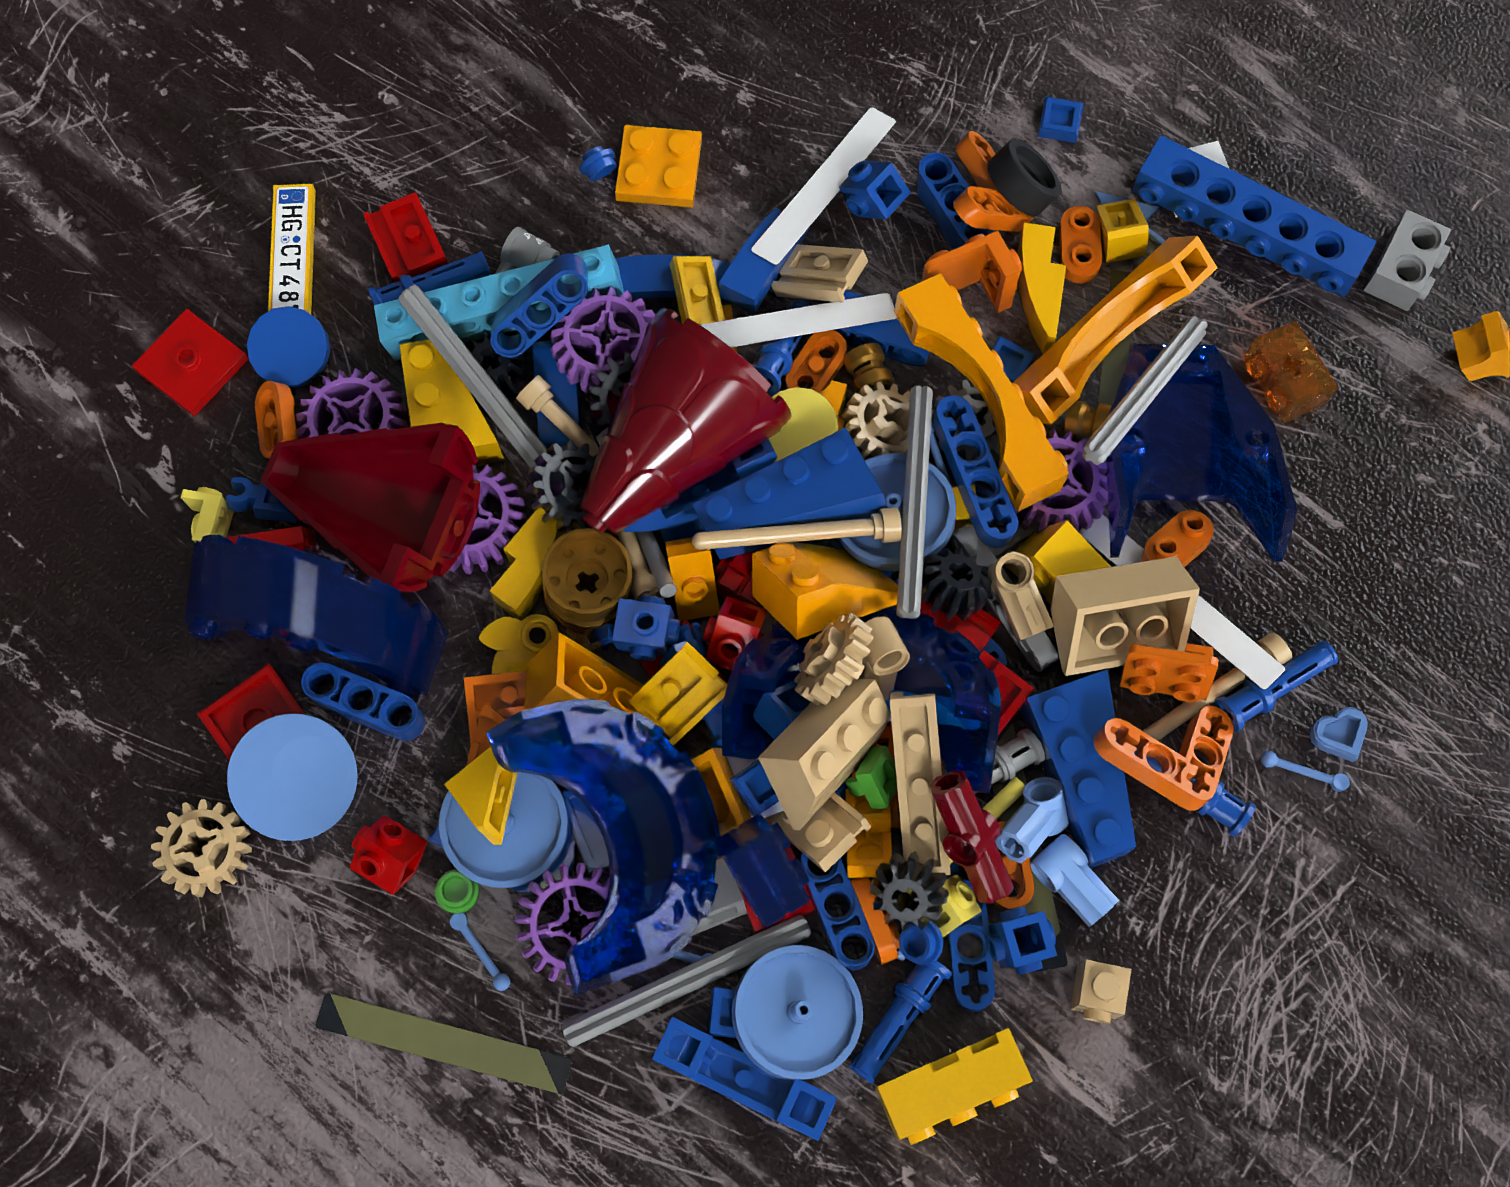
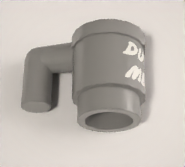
M516 227L505 240L500 256L501 263L495 274L555 259L560 256V253L551 248L550 243L528 233L521 227Z

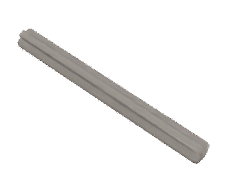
M413 285L405 289L398 297L401 305L531 469L537 466L534 460L543 452L546 453V447L419 286Z
M1191 316L1186 320L1084 445L1085 451L1082 454L1086 461H1092L1095 465H1099L1106 460L1206 335L1205 329L1208 324L1205 319L1199 320L1196 316Z
M914 386L910 390L896 610L899 617L910 619L919 617L921 609L933 390L928 386Z
M798 914L565 1022L562 1025V1032L569 1046L575 1047L749 966L768 952L784 946L794 945L809 938L811 930L807 920L802 914Z

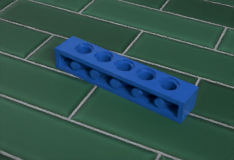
M1161 135L1141 167L1132 192L1140 195L1144 201L1158 204L1175 212L1180 219L1194 222L1210 230L1216 237L1229 239L1245 247L1251 254L1265 257L1281 265L1287 272L1301 275L1317 283L1323 290L1337 293L1343 297L1346 296L1356 281L1377 242ZM1174 181L1181 182L1185 186H1179ZM1209 199H1215L1219 201L1221 204H1216L1210 201ZM1245 216L1252 217L1256 222L1248 220ZM1281 234L1288 235L1292 240L1283 237ZM1317 251L1326 254L1328 258L1321 256Z

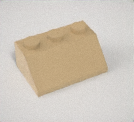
M1176 556L1056 576L1050 610L1061 668L1065 676L1124 666L1130 645L1136 644L1185 652L1200 588Z
M853 679L850 686L846 685L839 697L831 696L827 705L820 703L818 706H815L813 703H810L758 757L793 830L802 829L861 764L871 747L876 746L891 717V713L875 679Z

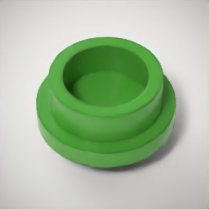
M457 869L445 872L438 879L435 886L437 903L445 911L453 914H460L470 910L476 904L480 894L479 884L468 879Z

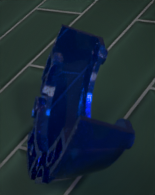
M219 534L206 535L202 537L201 542L196 541L194 545L184 622L189 627L188 633L199 639L213 641L214 636L226 637L227 632L230 630H244L246 634L262 640H269L271 635L286 639L285 644L297 650L311 652L312 648H315L359 666L388 683V688L412 698L413 693L427 696L448 636V632L440 619L423 604L414 602L413 606L410 607L409 602L400 597V590L373 577L366 578L365 583L355 579L356 575L351 573L342 574L345 565L288 546L238 536L237 542L234 544L231 540Z
M894 605L860 617L864 622L876 617L889 618L910 654V659L906 666L897 672L894 689L891 692H903V696L935 694L940 759L945 774L952 770L965 771L973 791L990 794L1001 713V694L994 671H989L979 658L980 650L958 631L950 634L944 629L935 626L934 618L920 613L919 617L915 619L899 617L896 613L897 606ZM776 621L772 623V630L759 640L753 638L745 646L735 661L722 703V756L757 759L774 741L755 721L753 713L764 693H775L776 688L795 680L802 671L798 666L805 660V653H803L805 646L810 639H815L822 631L797 640ZM889 693V698H888V700L885 701V702H886L887 707H888V709H889V711H890V693Z
M572 699L523 710L486 732L493 754L500 766L513 773L523 772L543 776L564 786L587 807L603 835L610 868L607 898L602 912L593 927L581 940L570 947L565 959L566 972L575 996L653 968L681 951L692 940L690 936L694 933L700 921L708 916L718 888V884L714 882L716 858L721 857L720 831L714 805L705 782L684 750L678 752L662 735L664 729L636 711L632 713L625 712L616 707L609 706L610 702L595 699Z

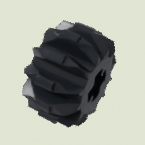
M484 332L482 338L484 342L480 344L470 339L468 346L471 354L504 394V392L509 391L517 395L519 389L516 383L526 382L527 374L524 370L528 365L526 355L522 353L517 357L511 358L499 355L492 348L490 335Z
M943 547L936 555L931 554L925 560L922 574L921 602L932 604L931 614L939 610L944 613L947 621L955 615L965 621L972 613L976 614L978 610L980 611L987 601L986 597L991 591L992 581L987 578L988 567L976 564L977 555L969 558L964 556L961 547L953 553Z
M916 851L910 853L907 861L897 852L892 855L889 864L881 863L875 872L877 878L873 879L870 885V893L876 895L873 901V910L887 911L884 917L885 924L893 922L894 919L900 920L903 932L909 929L911 921L922 931L927 927L929 919L935 921L939 919L943 912L942 905L947 902L949 897L948 890L942 887L946 881L945 873H932L935 865L934 859H929L924 864L919 863ZM908 889L913 890L910 894L906 892Z

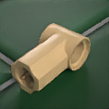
M1011 552L990 565L987 578L992 581L991 590L998 595L1018 642L1050 629L1054 625L1033 579L1034 568L1032 562L1022 553ZM1004 564L1011 565L1017 570L1019 579L1016 585L1009 584L1003 579L1001 569Z
M876 617L865 622L872 627L870 634L874 637L870 644L866 646L870 653L862 659V664L865 667L859 679H875L884 700L887 701L889 693L894 689L897 672L906 666L910 659V654L892 621L887 617Z

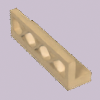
M891 692L890 711L903 856L907 861L910 853L916 851L919 863L924 864L927 860L934 859L935 865L932 873L951 875L949 857L943 848V840L947 836V828L929 788V785L936 777L942 776L935 694L903 696V692Z

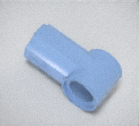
M1036 778L1025 785L1023 789V804L1003 826L1000 836L995 841L997 848L1009 860L1023 863L1026 858H1030L1047 836L1059 834L1067 828L1069 822L1062 784L1054 778Z
M1060 834L1030 861L1031 870L1047 889L1054 893L1058 892L1087 926L1090 927L1113 908L1119 900L1089 868V861L1082 849L1070 837Z

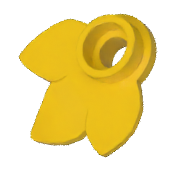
M541 614L530 615L522 621L512 617H502L490 623L481 632L479 640L484 645L497 651L492 663V674L526 671L527 664L559 631L552 619ZM540 628L544 631L545 639L542 643L536 644L530 640L529 633L531 629Z

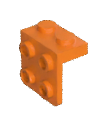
M995 231L986 236L984 234L973 236L963 246L950 252L942 250L933 254L924 265L922 281L941 273L948 285H953L957 290L980 281L996 312L999 313L1012 307L1019 275L1022 271V264L1014 249L1009 250L999 231Z
M1187 643L1185 652L1136 644L1130 645L1124 666H1122L1120 687L1129 688L1133 693L1140 695L1161 693L1173 695L1177 700L1184 702L1206 701L1218 669L1219 660L1213 656L1214 647Z

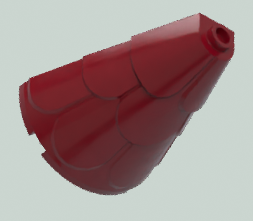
M660 309L653 320L648 323L629 381L624 384L609 434L604 435L582 499L580 507L586 512L582 519L600 534H603L607 529L615 535L677 500L680 492L726 467L728 462L780 432L782 426L792 416L790 408L782 397L778 395L775 400L770 397L767 391L771 384L749 362L721 339L693 320L687 318L683 324L675 321L678 314L670 309Z
M443 422L392 430L383 428L348 435H341L337 432L278 442L260 480L300 521L314 527L336 550L343 552L374 582L402 592L424 589L427 587V581L434 575L442 577L452 567L469 539L476 519L480 498V481L474 480L472 464L475 465L478 462L474 447L462 429L456 425Z

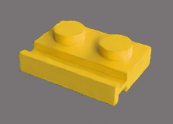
M687 642L628 702L659 732L663 730L671 738L669 742L674 745L731 691L733 685L730 682L726 684L718 676L719 672Z

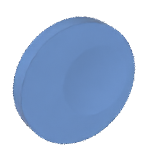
M883 454L865 460L884 494L887 508H898L902 528L906 454ZM929 463L923 564L931 554L936 555L937 552L947 545L956 522V502L952 487L944 474L931 463ZM872 535L838 538L845 550L862 564L883 571H899L901 540L900 542L882 543L880 539H873Z
M283 714L260 722L241 738L229 761L227 787L236 812L252 829L277 840H304L327 831L346 813L356 792L357 764L349 743L331 724L311 715Z
M518 760L520 766L502 845H493L473 825L449 791L444 798L439 816V833L443 849L454 867L461 874L476 883L495 888H512L528 884L541 877L544 871L549 870L564 849L569 829L568 809L564 797L558 786L548 775L529 763Z
M791 945L768 952L758 958L744 972L737 984L732 1001V1023L739 1045L757 1067L777 1078L793 1081L795 1079L808 1080L833 1071L851 1054L862 1029L863 1005L855 980L846 967L839 963L835 957L818 948Z

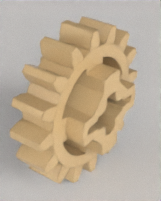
M877 382L872 389L866 384L858 394L854 393L846 404L847 409L842 414V419L848 422L845 427L848 433L853 435L856 447L860 446L863 450L861 455L864 460L869 455L875 457L892 453L906 454L910 391H907L902 396L898 394L896 384H892L889 390H885L882 382Z
M851 612L847 616L839 615L835 624L830 621L824 630L815 639H810L803 650L805 660L798 666L802 671L795 678V682L798 683L795 691L815 706H818L820 703L827 705L831 696L839 697L846 685L850 686L852 680H857L863 672L865 666L862 664V659L870 653L866 646L870 644L874 637L870 634L872 627Z
M206 799L200 800L198 810L187 802L183 803V814L181 816L169 812L167 817L171 825L168 828L161 826L156 828V831L164 836L162 842L151 844V849L161 853L162 856L152 862L153 867L159 870H166L160 879L169 885L175 883L174 890L182 894H186L191 887L192 895L197 897H203L206 887L215 894L221 893L220 882L223 880L234 885L237 882L232 873L235 868L246 870L248 865L240 860L241 854L252 852V847L242 843V839L250 835L249 829L244 826L236 827L242 820L239 814L235 812L228 814L229 807L220 802L212 808V804ZM204 821H216L223 826V829L215 828L209 830ZM205 840L208 844L202 847L203 855L195 854V852L201 850V842ZM194 865L195 871L199 872L200 876H188L180 868L183 866L188 868Z

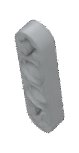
M966 523L953 531L950 542L955 551L961 547L964 556L970 558L977 555L976 564L986 566L988 569L997 560L990 548L981 542L972 524ZM1002 568L1001 574L1003 579L1007 583L1013 584L1008 575L1006 574V572L1004 571V569ZM991 590L986 597L987 601L1028 663L1037 672H1041L1057 662L1059 659L1057 651L1045 631L1017 642L998 595Z

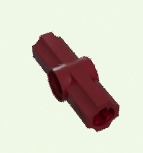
M952 770L945 775L936 777L929 785V788L949 832L943 840L944 851L953 862L964 867L980 903L992 904L996 900L1008 897L1014 886L995 843L1001 833L1000 824L991 813L980 808L965 771Z

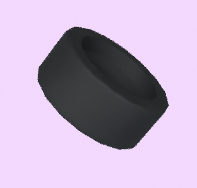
M1011 139L988 161V172L998 191L1010 204L1028 216L1037 217L1062 194L1061 183L1050 164L1033 147L1021 140Z

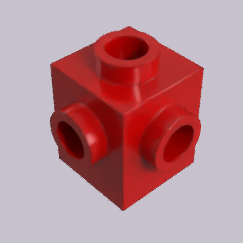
M727 596L718 618L710 616L703 636V641L710 643L705 659L714 661L717 665L727 670L747 672L752 657L760 660L768 635L761 633L767 610Z
M383 815L371 827L367 825L362 827L355 836L351 846L355 852L349 868L394 895L417 873L428 841L403 827L400 823Z

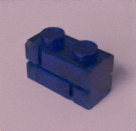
M761 814L755 815L740 824L739 828H733L716 838L714 843L752 912L763 927H769L784 918L786 913H792L809 902L810 898L803 885L810 882L797 858L789 861L784 849L791 845L777 822L770 826Z

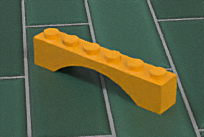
M1198 236L1169 237L1013 382L1020 387L1024 395V404L1032 416H1037L1043 424H1052L1080 398L1083 387L1092 372L1117 344L1152 316L1191 294L1217 269L1216 264Z
M940 273L898 292L894 313L912 344L932 352L952 364L971 381L983 397L993 417L998 435V471L1017 512L1060 492L1069 474L1064 456L1060 451H1054L1046 438L1043 423L1037 416L1031 415L1024 404V395L1020 387L1016 383L1010 382L1003 371V363L1000 356L995 350L989 349L982 338L980 325L975 318H969L962 307L961 297L957 289L953 285L949 286Z

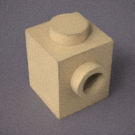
M1087 959L1078 964L1071 1010L1084 1012L1083 1019L1104 1024H1110L1111 1018L1116 1019L1125 1015L1132 969Z

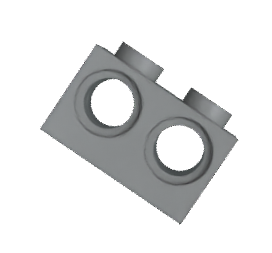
M1406 209L1394 227L1363 291L1405 311L1410 309L1417 298L1424 301L1435 282V278L1430 277L1433 267L1439 269L1451 247L1445 245V242L1452 229ZM1414 244L1421 246L1423 249L1418 248ZM1398 275L1404 276L1408 281L1401 279Z

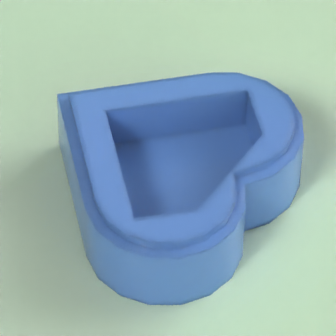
M1346 707L1338 711L1334 716H1325L1317 720L1310 728L1309 736L1311 742L1318 749L1354 762L1358 759L1368 722L1362 711L1357 708Z

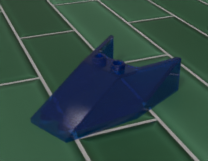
M1134 343L1110 413L1167 344ZM1197 345L1107 457L1110 558H1119L1138 502L1142 500L1214 501L1232 504L1273 561L1283 562L1298 511L1276 426L1215 345Z

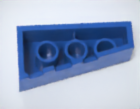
M846 427L692 504L705 532L870 518L873 513H878L879 509L887 508L881 488ZM773 544L716 548L714 550L721 560L768 548Z
M1108 669L1027 697L1020 712L1027 728L1037 736L1043 746L1045 761L1042 765L1047 777L1054 778L1062 784L1069 822L1068 828L1074 842L1085 853L1089 861V868L1091 869L1126 856L1136 847L1125 774L1124 771L1102 758L1096 751L1093 743L1094 735L1108 720L1115 718Z

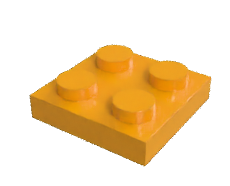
M625 125L615 190L616 201L693 208L702 143L701 131Z

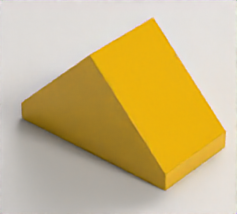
M1136 199L1096 205L1097 215L1100 219L1106 263L1146 256L1149 235L1148 223Z
M493 744L444 784L473 825L493 845H502L520 766L518 760L503 744Z

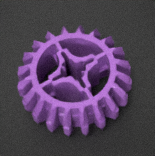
M611 286L607 291V295L600 296V292L594 287L592 298H584L555 324L557 329L551 330L550 337L552 343H554L551 352L553 358L558 360L556 362L558 371L561 374L567 373V381L571 385L580 382L581 390L586 394L589 391L590 385L601 384V380L595 373L597 369L606 373L610 370L607 359L611 357L617 361L622 358L623 352L627 351L632 360H636L648 323L655 316L654 312L646 310L645 302L642 298L632 302V296L628 290L620 297H616L615 289ZM615 320L628 324L637 333H630V329L620 328L616 325ZM610 330V343L605 344V352L603 353V340H607L608 331ZM575 350H583L584 354L594 356L597 359V365L581 358ZM632 370L622 373L619 377L629 379Z
M357 368L354 369L351 377H347L344 371L338 370L337 380L332 382L330 378L323 376L324 387L319 389L310 386V393L313 398L301 399L300 405L304 412L296 414V421L301 426L296 429L299 439L323 435V426L329 414H332L333 422L327 428L328 434L338 432L341 435L371 431L373 430L371 426L377 418L376 413L381 408H383V418L379 429L386 428L392 430L409 427L406 420H404L408 417V411L405 405L401 404L403 399L400 393L392 390L393 387L388 380L383 379L379 381L377 374L372 371L364 377Z
M1055 429L1049 431L1047 440L1054 451L1058 450L1064 456L1069 474L1060 492L1018 512L1013 505L1017 518L1022 517L1024 519L1021 526L1024 530L1029 529L1034 521L1039 525L1036 531L1038 534L1049 525L1068 520L1077 531H1079V527L1087 531L1091 528L1094 522L1093 519L1101 518L1104 512L1103 506L1108 504L1111 497L1107 490L1112 484V477L1105 475L1108 470V462L1095 465L1092 461H1086L1083 458L1082 454L1085 451L1086 438L1080 440L1079 443H1075L1072 441L1071 431L1066 433L1063 439L1058 438ZM1073 469L1081 476L1086 491L1081 489L1082 484L1074 479L1072 475ZM1054 505H1060L1062 507H1065L1066 509H1054L1049 507Z
M472 464L474 480L480 481L477 518L463 551L449 571L454 572L462 563L466 574L470 575L472 573L474 564H479L481 570L487 572L489 570L487 561L493 558L498 565H502L504 560L501 552L504 551L505 546L520 530L519 527L527 522L526 515L521 512L525 508L523 498L516 497L519 493L517 486L513 483L507 484L508 479L502 472L494 476L492 468L488 465L478 473L476 465ZM488 495L502 505L501 520L494 518L491 512L486 511V498ZM483 536H487V537H488L487 539L483 540L482 542L473 544L474 541H475L476 539H478L479 537H483Z
M578 863L576 867L577 876L569 877L567 864L559 865V872L562 879L555 881L552 873L546 870L542 873L544 880L548 884L546 888L542 889L536 882H531L528 886L533 893L538 895L535 901L526 897L520 898L519 904L531 910L529 915L519 914L515 916L516 923L528 924L529 931L517 933L516 940L524 941L531 939L533 945L527 947L522 952L524 958H528L537 952L541 956L533 966L536 972L542 970L546 962L552 965L553 968L548 977L550 981L554 982L557 979L561 969L567 971V985L574 984L575 971H582L584 983L590 984L592 982L591 968L597 967L599 974L602 977H606L609 975V971L603 962L607 958L617 966L623 962L620 955L614 952L616 946L625 950L631 949L632 943L620 937L622 931L628 933L635 932L636 925L623 923L622 916L634 914L635 909L634 906H626L620 909L618 902L625 899L629 893L626 889L619 891L616 895L611 893L610 889L618 880L615 876L608 878L605 885L598 882L602 874L601 867H595L592 877L587 878L584 877L585 863ZM574 885L589 887L597 891L605 898L610 908L598 911L584 910L578 902ZM561 889L564 902L562 916L555 921L538 925L540 910L544 902L552 893ZM569 900L573 901L574 910L581 912L580 916L585 914L587 919L599 917L598 920L590 921L589 924L582 927V935L580 936L581 947L578 945L577 936L570 935L571 930L567 933L564 928L552 929V927L560 926L563 922L569 920V912L571 911ZM614 921L612 935L608 943L598 954L590 958L587 944L588 933L596 926ZM553 936L568 938L573 945L577 961L565 960L556 956L545 946L542 938Z

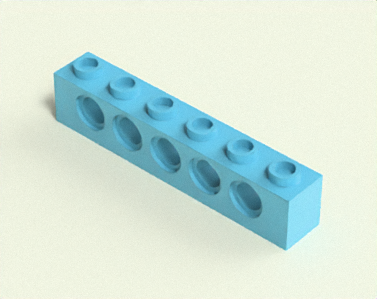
M609 244L574 253V255L582 258L587 265L588 291L585 296L586 299L592 298L594 287L600 292V296L607 295V291L611 286L615 289L616 297H620L624 293L619 266ZM555 259L424 292V294L463 343H468L470 339L473 341L483 338L484 332L491 337L492 319L495 313ZM566 274L559 278L560 281L566 284H574L579 280L578 277L571 274ZM399 299L374 305L380 342L395 361L401 360L400 344L429 340L401 305ZM536 301L531 303L530 307L535 310H545L549 305L542 301ZM504 328V329H502V330H500V331H501L502 333H507V332L514 331V330H516V329H514V328Z

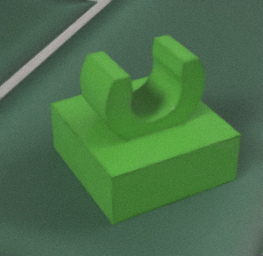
M875 746L871 747L865 759L855 769L856 777H848L845 783L851 795L861 796L865 794L871 809H881L888 807L898 790L896 767L888 747Z

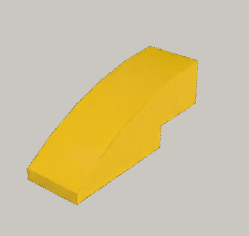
M1024 222L1018 243V256L1022 264L1018 288L1029 328L1042 354H1044L1054 345L1057 335L1066 265L1050 263L1056 227Z
M543 508L537 509L505 546L504 552L511 566L490 589L495 603L514 618L521 621L529 613L543 591L542 562L546 552L560 536L564 535L565 529L562 531L556 530L557 520L554 518L546 523L542 521L545 514Z

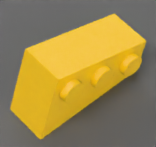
M423 340L400 344L411 427L441 422L456 425L464 431L474 447L478 462L475 464L476 466L505 461L499 444L470 391L431 341Z
M1068 520L1049 525L1038 534L1035 531L1015 550V552L1027 556L1032 562L1034 568L1033 579L1038 590L1046 596V602L1050 605L1052 604L1056 576L1111 567ZM1004 564L1005 567L1019 578L1018 572L1013 566Z
M1007 1028L993 1036L877 1086L875 1090L896 1139L901 1140L907 1137L910 1145H913L935 1135L936 1133L933 1128L935 1124L950 1119L952 1126H956L978 1116L974 1108L991 1100L994 1108L1018 1098L1019 1095L1016 1089L1033 1082L1011 1031Z

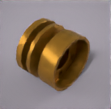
M593 528L575 529L560 536L548 548L542 562L544 599L551 617L564 629L580 635H586L607 623L615 624L619 598L631 600V559L624 545L611 534L606 532L600 534ZM585 584L588 588L595 585V592L590 593L587 589L580 592V585Z

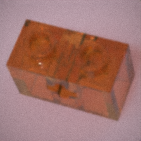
M1297 320L1254 339L1244 355L1247 371L1252 378L1258 379L1266 392V401L1273 412L1280 415L1284 423L1327 404L1338 389L1337 384Z

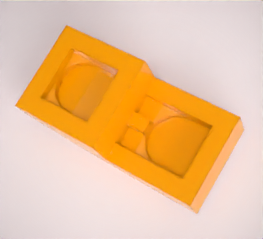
M846 789V802L863 815L871 825L868 831L863 829L855 837L857 842L847 851L848 878H876L875 872L878 866L883 862L889 864L892 857L890 803L887 808L871 809L865 794L853 796L849 789Z

